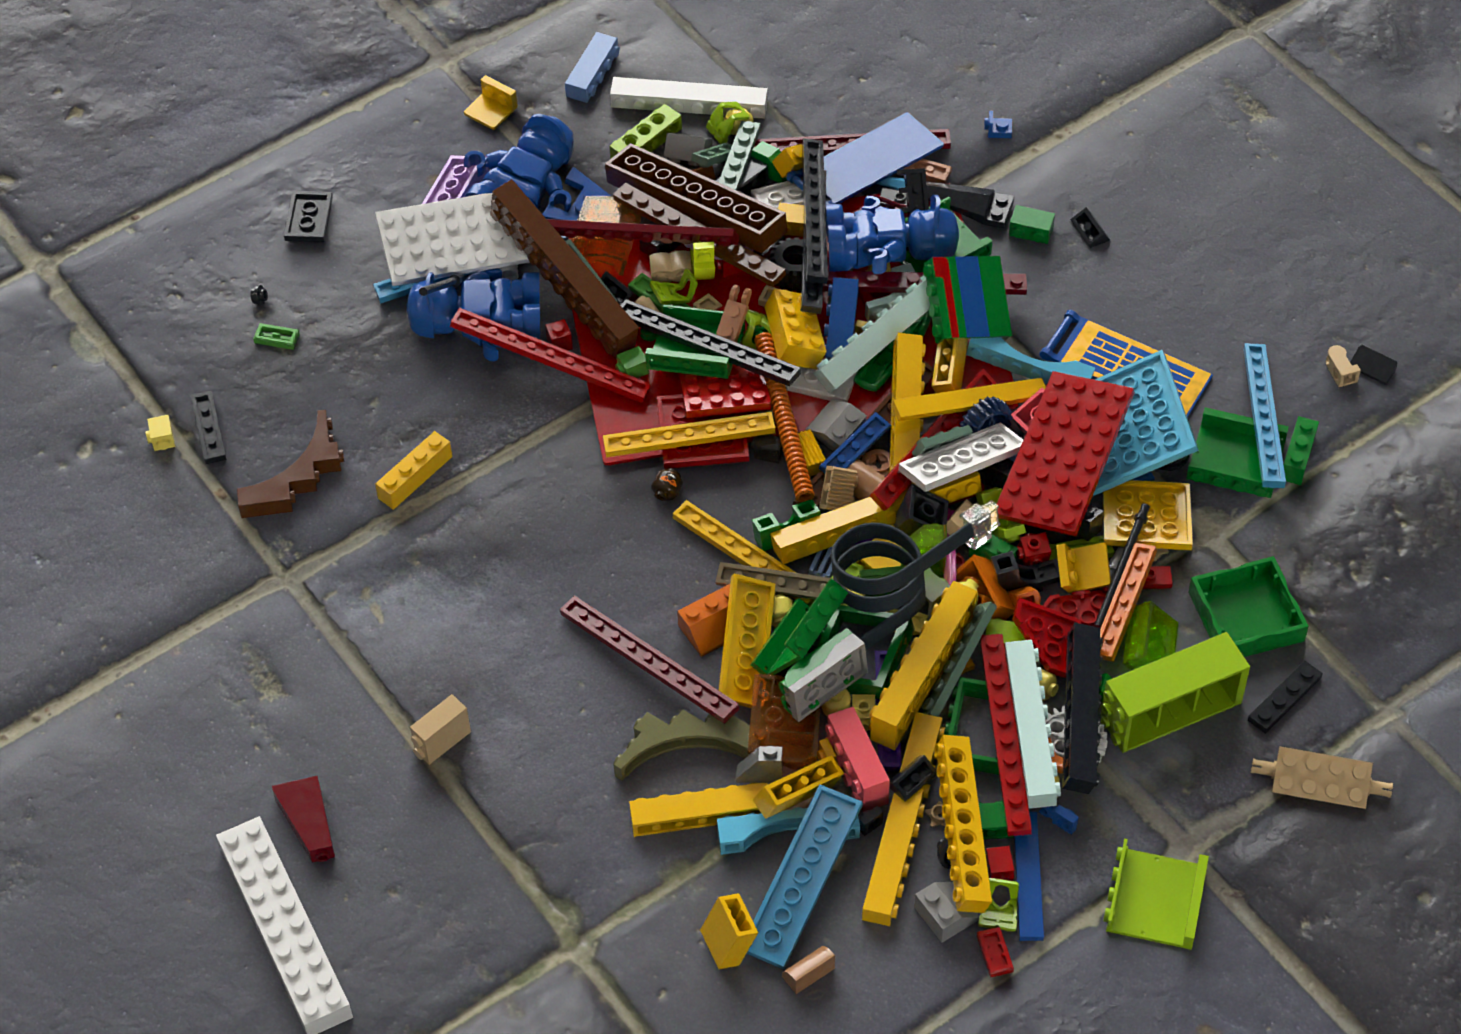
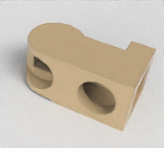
M1335 345L1328 350L1326 365L1338 387L1357 383L1361 372L1357 364L1352 366L1346 357V350L1341 346Z

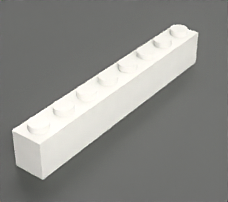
M613 77L610 92L611 107L655 110L666 104L676 112L712 115L720 103L738 102L743 109L752 114L753 118L765 119L768 102L767 88ZM723 108V116H726L729 110L735 108Z

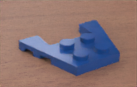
M573 167L565 179V184L581 190V193L569 212L549 204L542 214L546 219L610 222L618 209L619 203L614 201L611 195Z

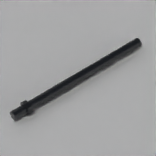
M1142 504L1139 512L1135 514V523L1094 627L1101 629L1133 546L1137 542L1143 524H1146L1148 520L1147 514L1150 506L1147 504Z

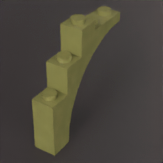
M682 710L678 716L675 715L668 725L647 712L643 718H639L634 724L635 738L629 742L626 751L623 754H619L614 760L615 777L623 781L635 768L647 760L665 752L682 748L702 747L719 749L745 759L759 746H763V733L735 716H732L724 724L709 714L705 722L687 711Z

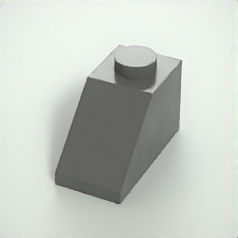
M759 746L737 765L736 783H772L783 778V747Z

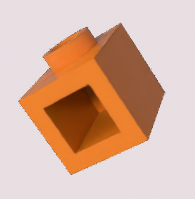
M1030 586L1008 591L1014 606L1019 597L1039 605L1041 603L1039 592Z

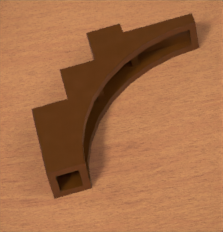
M326 410L317 411V425L313 438L296 462L269 480L252 486L237 488L238 507L241 518L293 512L292 503H296L295 494L316 492L317 483L320 482V474L341 471V462H345L343 449L339 450L338 443L334 442L333 434L329 432V430H333L332 418L327 417Z

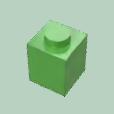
M640 346L617 355L616 370L635 378L649 374V369H646L645 354Z

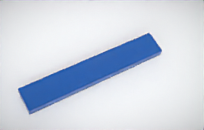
M1029 812L1032 828L1031 835L1014 836L1016 882L1019 883L1017 897L1019 941H1043L1044 928L1037 812Z

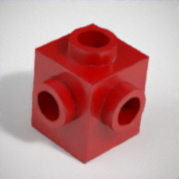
M1046 532L1035 535L1033 533L1026 534L1020 537L1019 544L1016 546L1018 549L1017 557L1022 560L1023 565H1034L1048 561L1052 552Z

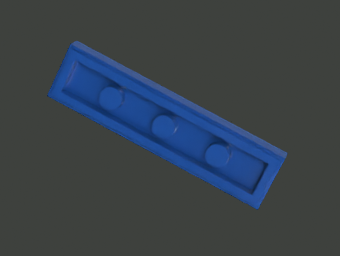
M875 412L819 466V469L824 474L826 466L847 469L854 461L859 460L891 428V424Z

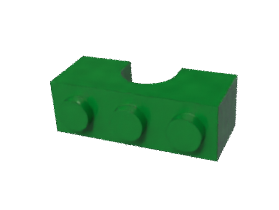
M1298 416L1284 461L1286 482L1297 485L1302 484L1319 421Z
M811 499L793 505L792 516L784 523H778L772 513L752 519L754 538L760 549L763 551L773 549L770 533L821 515L814 501Z

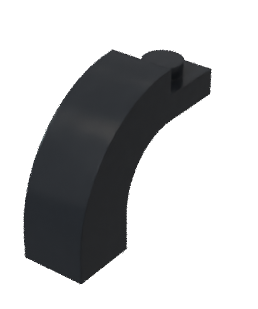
M1012 551L991 557L997 580L1006 591L1030 586L1038 592H1042L1043 586L1060 582L1057 558L1034 565H1019L1016 563Z

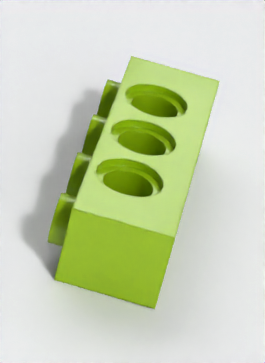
M663 104L610 145V158L614 157L630 143L653 152L666 142L667 133H677L682 129L681 115L666 104Z

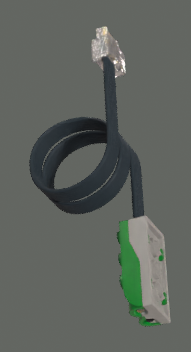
M992 500L983 506L976 503L959 515L964 523L962 528L923 555H921L916 543L907 534L891 525L883 523H865L855 526L836 540L831 549L833 579L848 592L843 600L846 605L859 611L877 613L890 611L907 602L909 603L860 638L846 628L793 665L788 670L785 679L778 683L779 689L783 694L781 703L792 717L799 722L868 673L866 650L909 621L922 608L926 595L924 571L964 543L975 550L991 539V531L1000 525L998 521L999 505ZM873 538L889 540L901 546L899 547L895 544L885 541H867L853 546L844 554H842L846 549H848L853 544L862 540ZM873 556L891 558L906 566L892 575L876 579L859 578L845 572L855 562ZM908 582H910L908 585H906V586L903 587L902 589H900V590H898V591H896V592H894V593H892V594L885 595V596L867 597V596H861V595H858V594H855V593L851 592V591H854V592H857V593H860V594H867V595L884 594V593H888V592L894 591V590H896V589H898V588L904 586V585L907 584Z

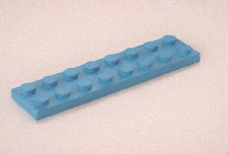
M819 784L753 922L758 934L746 954L785 969L862 808V801Z

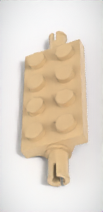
M1279 746L1277 761L1268 762L1254 758L1252 761V765L1260 766L1261 768L1252 766L1251 773L1268 775L1273 779L1272 793L1366 809L1367 798L1370 794L1391 798L1392 791L1383 790L1382 788L1391 790L1393 789V783L1372 780L1373 763L1281 746Z

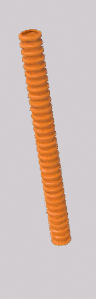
M767 332L758 334L754 339L757 351L777 358L772 335ZM765 377L795 498L798 502L811 500L815 494L786 386Z

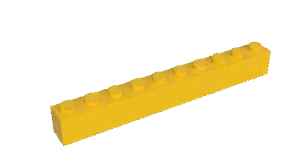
M975 471L929 490V492L952 503L982 491L980 474ZM911 482L886 511H883L868 497L772 532L770 534L773 550L782 564H786L832 547L842 534L855 526L865 523L895 524L896 513L910 485L916 484Z
M919 712L915 713L900 772L921 755H925L932 765L934 759L937 760V757L934 756V747L945 732V727H942V717ZM928 782L907 801H903L897 794H893L863 905V921L890 926L892 918H897L899 904H896L897 898H902L905 884H901L903 877L907 878L910 864L907 863L908 857L912 858L914 854L915 844L912 841L913 837L918 838L920 824L917 823L918 818H923L925 804H922L923 799H928L931 787Z

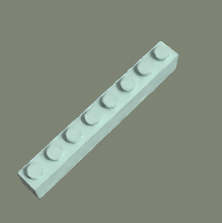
M924 275L920 277L921 283L918 285L914 283L905 290L908 294L903 298L900 295L891 302L893 306L889 310L884 308L876 315L878 319L875 322L871 320L862 327L863 332L861 334L855 333L846 340L849 343L844 348L841 345L832 352L833 357L829 361L825 358L817 365L819 369L813 374L829 393L837 389L896 338L898 332L902 333L929 310L930 302L926 294L927 281Z
M1032 640L1005 642V654L1028 808L1057 806V797L1061 796L1060 783L1055 782L1054 777L1058 776L1056 762L1052 763L1051 757H1054L1053 743L1048 741V738H1051L1050 724L1045 722V718H1048L1047 705L1042 704V699H1045L1044 686L1039 685V681L1042 680L1041 667L1036 666V662H1039L1038 648L1034 649Z

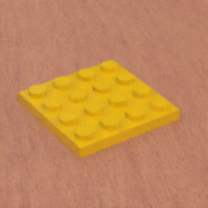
M1130 480L1103 492V542L1107 546L1125 547L1135 523V514L1139 512L1142 504H1147L1150 506L1147 514L1148 520L1146 524H1143L1136 543L1156 546V549L1192 551L1190 483Z

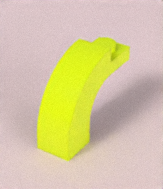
M714 242L693 243V250L690 248L692 275L696 280L714 279Z

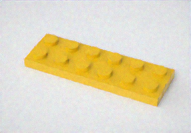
M734 573L731 576L719 691L737 702L740 706L760 710L763 708L766 678L750 664L771 634L776 584Z

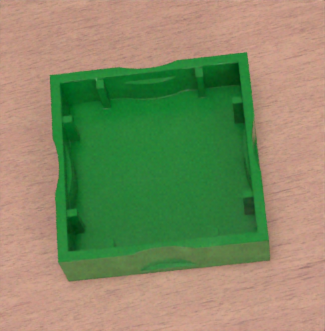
M1274 556L1245 563L1233 569L1217 570L1191 577L1188 593L1210 638L1227 632L1244 657L1305 641L1309 626L1297 601L1290 594L1286 579Z

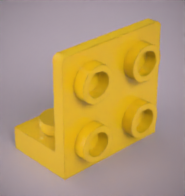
M485 75L481 79L482 94L464 111V115L495 130L518 107L516 91Z
M1104 542L1071 549L1065 543L1056 545L1060 583L1065 591L1070 594L1075 591L1110 586L1111 576L1107 545Z

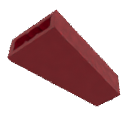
M318 776L272 786L276 803L312 863L317 861L324 862L334 858L335 854Z

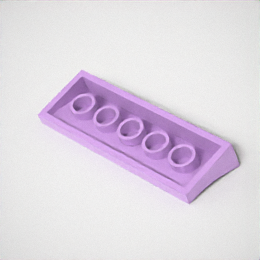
M451 155L422 204L465 197L470 187L475 183H480L490 169L486 167L485 173L478 177L476 165H472L469 168L464 167L465 156Z

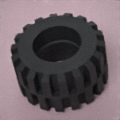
M787 238L786 241L778 242V245H775L770 253V261L786 269V275L776 284V286L780 285V288L783 290L788 289L790 292L793 290L801 292L803 239Z

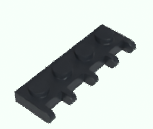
M925 168L897 170V175H904L905 187L899 188V193H906L907 208H901L904 213H908V218L914 210H928L929 201Z

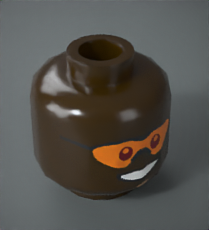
M671 468L660 470L651 484V489L655 493L654 496L661 501L675 499L683 485L681 475Z

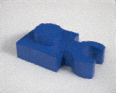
M1058 805V807H1042L1039 810L1040 814L1053 819V824L1072 835L1077 829L1079 817L1071 809Z

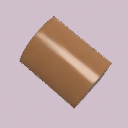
M858 459L847 468L857 471L858 484L854 488L853 496L859 500L870 497L869 495L885 478V476Z
M821 946L783 971L782 978L795 994H798L835 969V955L827 947Z

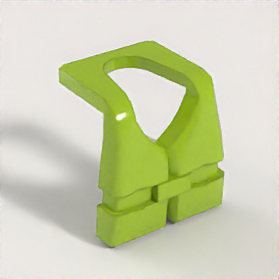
M722 102L710 116L706 128L720 144L727 143L735 120H747L750 118V115L745 112L738 102ZM723 108H735L742 111L741 113L731 115L729 119L724 121Z
M689 269L684 270L679 284L662 283L659 281L650 282V287L661 305H678L690 302L698 285ZM688 279H690L687 297L676 293V291L683 289Z
M748 309L745 319L749 326L742 339V344L756 349V344L752 342L755 326H763L770 334L771 331L767 315Z
M989 878L991 897L995 887L1003 885L1009 888L1010 900L1005 905L999 907L992 898V903L987 910L979 916L978 926L991 929L1000 927L1001 930L1015 932L1017 929L1019 883Z

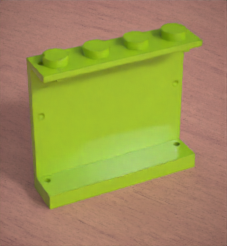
M1124 838L1123 847H1118L1115 859L1120 861L1119 867H1114L1111 881H1116L1115 888L1110 887L1107 901L1112 902L1111 908L1105 909L1103 919L1104 922H1108L1106 932L1192 950L1209 856L1199 854L1198 863L1145 853L1128 849V839Z

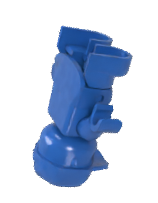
M534 114L523 126L522 136L518 140L517 147L513 146L508 151L497 150L485 156L480 151L468 152L464 157V167L469 168L472 165H476L478 177L485 173L486 167L491 170L487 172L480 183H475L470 187L465 197L492 193L493 190L512 179L538 210L540 209L542 198L548 192L550 205L563 204L564 211L569 212L571 208V195L563 190L561 177L554 172L562 165L568 164L574 149L572 130L556 117Z
M938 195L931 196L930 209L914 210L908 218V223H905L904 212L901 209L880 206V200L874 196L865 197L862 210L854 213H843V207L840 204H826L825 206L827 242L829 243V271H848L851 268L860 269L872 265V272L874 274H882L887 270L888 262H902L906 259V247H908L910 255L915 260H929L932 257H952L957 250L959 239L957 219L953 212L940 208V198Z
M499 268L478 271L462 282L461 296H458L457 290L453 286L422 296L419 294V289L434 283V273L429 272L426 280L414 284L409 291L407 300L408 321L412 331L419 336L434 338V334L452 333L455 331V328L450 327L451 320L458 309L462 308L540 339L539 272L524 273L522 279L512 280L511 288V280L502 278V270ZM461 331L464 337L483 346V356L487 360H498L499 356L496 347L500 346Z

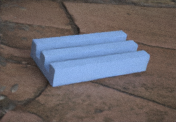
M832 547L828 548L818 571H815L826 549L817 552L809 568L810 575L831 578L833 574L832 563L826 574L823 571L831 556Z

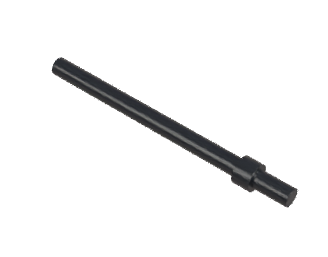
M464 274L451 275L448 279L421 287L419 294L425 296L451 286H460L466 280V276Z

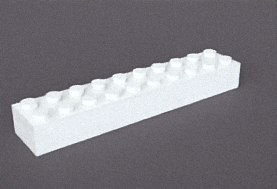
M260 816L217 834L216 837L224 858L306 1034H318L353 1018L350 1004Z

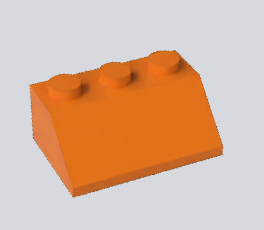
M973 555L957 569V582L972 579L979 585L977 588L979 594L977 605L991 601L997 606L991 619L999 618L1006 621L1014 614L1015 606L1007 591L1000 586L990 559Z
M730 584L677 611L678 626L701 657L724 645Z

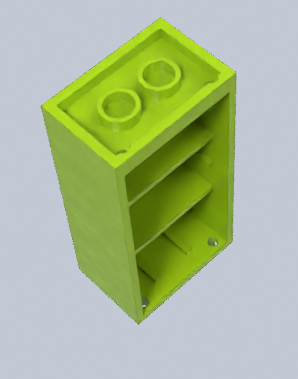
M1227 632L1106 681L1105 691L1103 692V704H1101L1100 723L1111 734L1113 744L1115 746L1118 745L1122 753L1242 704L1250 665Z

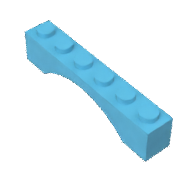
M1002 337L971 338L966 355L974 359H979L1030 379L1042 378L1046 385L1053 371L1092 379L1095 367L1076 360L1070 362H1047L1031 358L1012 348Z
M793 808L792 810L782 811L767 819L764 818L762 813H749L736 817L725 816L717 819L721 855L744 852L758 840L773 833L798 830L808 808ZM858 816L846 840L860 838Z

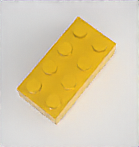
M774 288L764 307L777 358L795 366L817 370V365L826 354V348L816 313L800 311L801 293Z

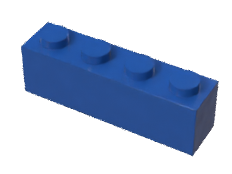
M834 277L833 284H829L828 296L832 298L831 304H827L826 316H830L829 324H825L824 336H828L827 344H825V358L828 361L833 357L832 352L841 345L843 348L849 343L846 340L854 334L859 279Z

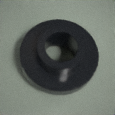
M257 285L251 289L250 296L253 304L264 305L268 299L267 290L262 285Z

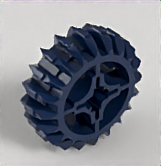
M987 396L984 400L980 399L977 404L973 403V407L970 410L967 409L968 413L962 416L964 420L959 423L961 427L969 425L973 431L972 434L1000 422L1008 428L1011 426L1010 421L1013 418L1011 415L1012 411L1003 400L994 396L991 398Z

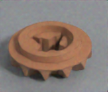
M875 449L863 456L861 462L883 476L889 474L890 453L888 451ZM876 460H878V462L881 465L880 469H878L875 465Z

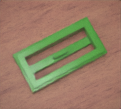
M260 323L253 340L256 344L294 350V343L296 344L300 333L297 329Z

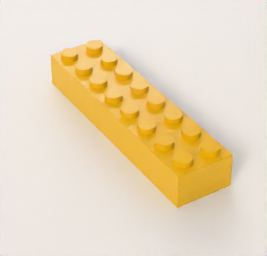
M953 581L949 588L946 587L944 589L941 602L939 604L936 603L932 609V617L929 621L926 620L921 628V635L919 638H914L910 653L903 656L899 671H894L890 679V686L883 689L879 704L874 705L870 711L869 717L871 722L868 728L871 730L870 740L894 751L896 750L912 723L915 713L919 711L934 683L942 673L943 666L954 653V646L964 635V627L971 622L974 616L972 613L977 604V590Z

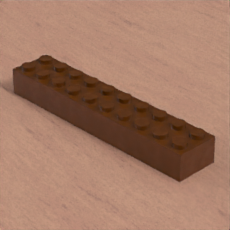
M630 143L605 163L607 183L618 188L627 183L707 227L735 229L739 236L738 243L759 253L766 251L788 232L786 212Z
M511 179L493 190L490 211L492 218L502 225L507 236H511L514 239L517 248L526 253L529 262L537 266L542 277L545 280H549L554 291L565 299L568 308L577 313L580 322L588 326L592 336L596 340H600L605 351L617 359L618 354L633 349L636 346L638 325L518 185Z

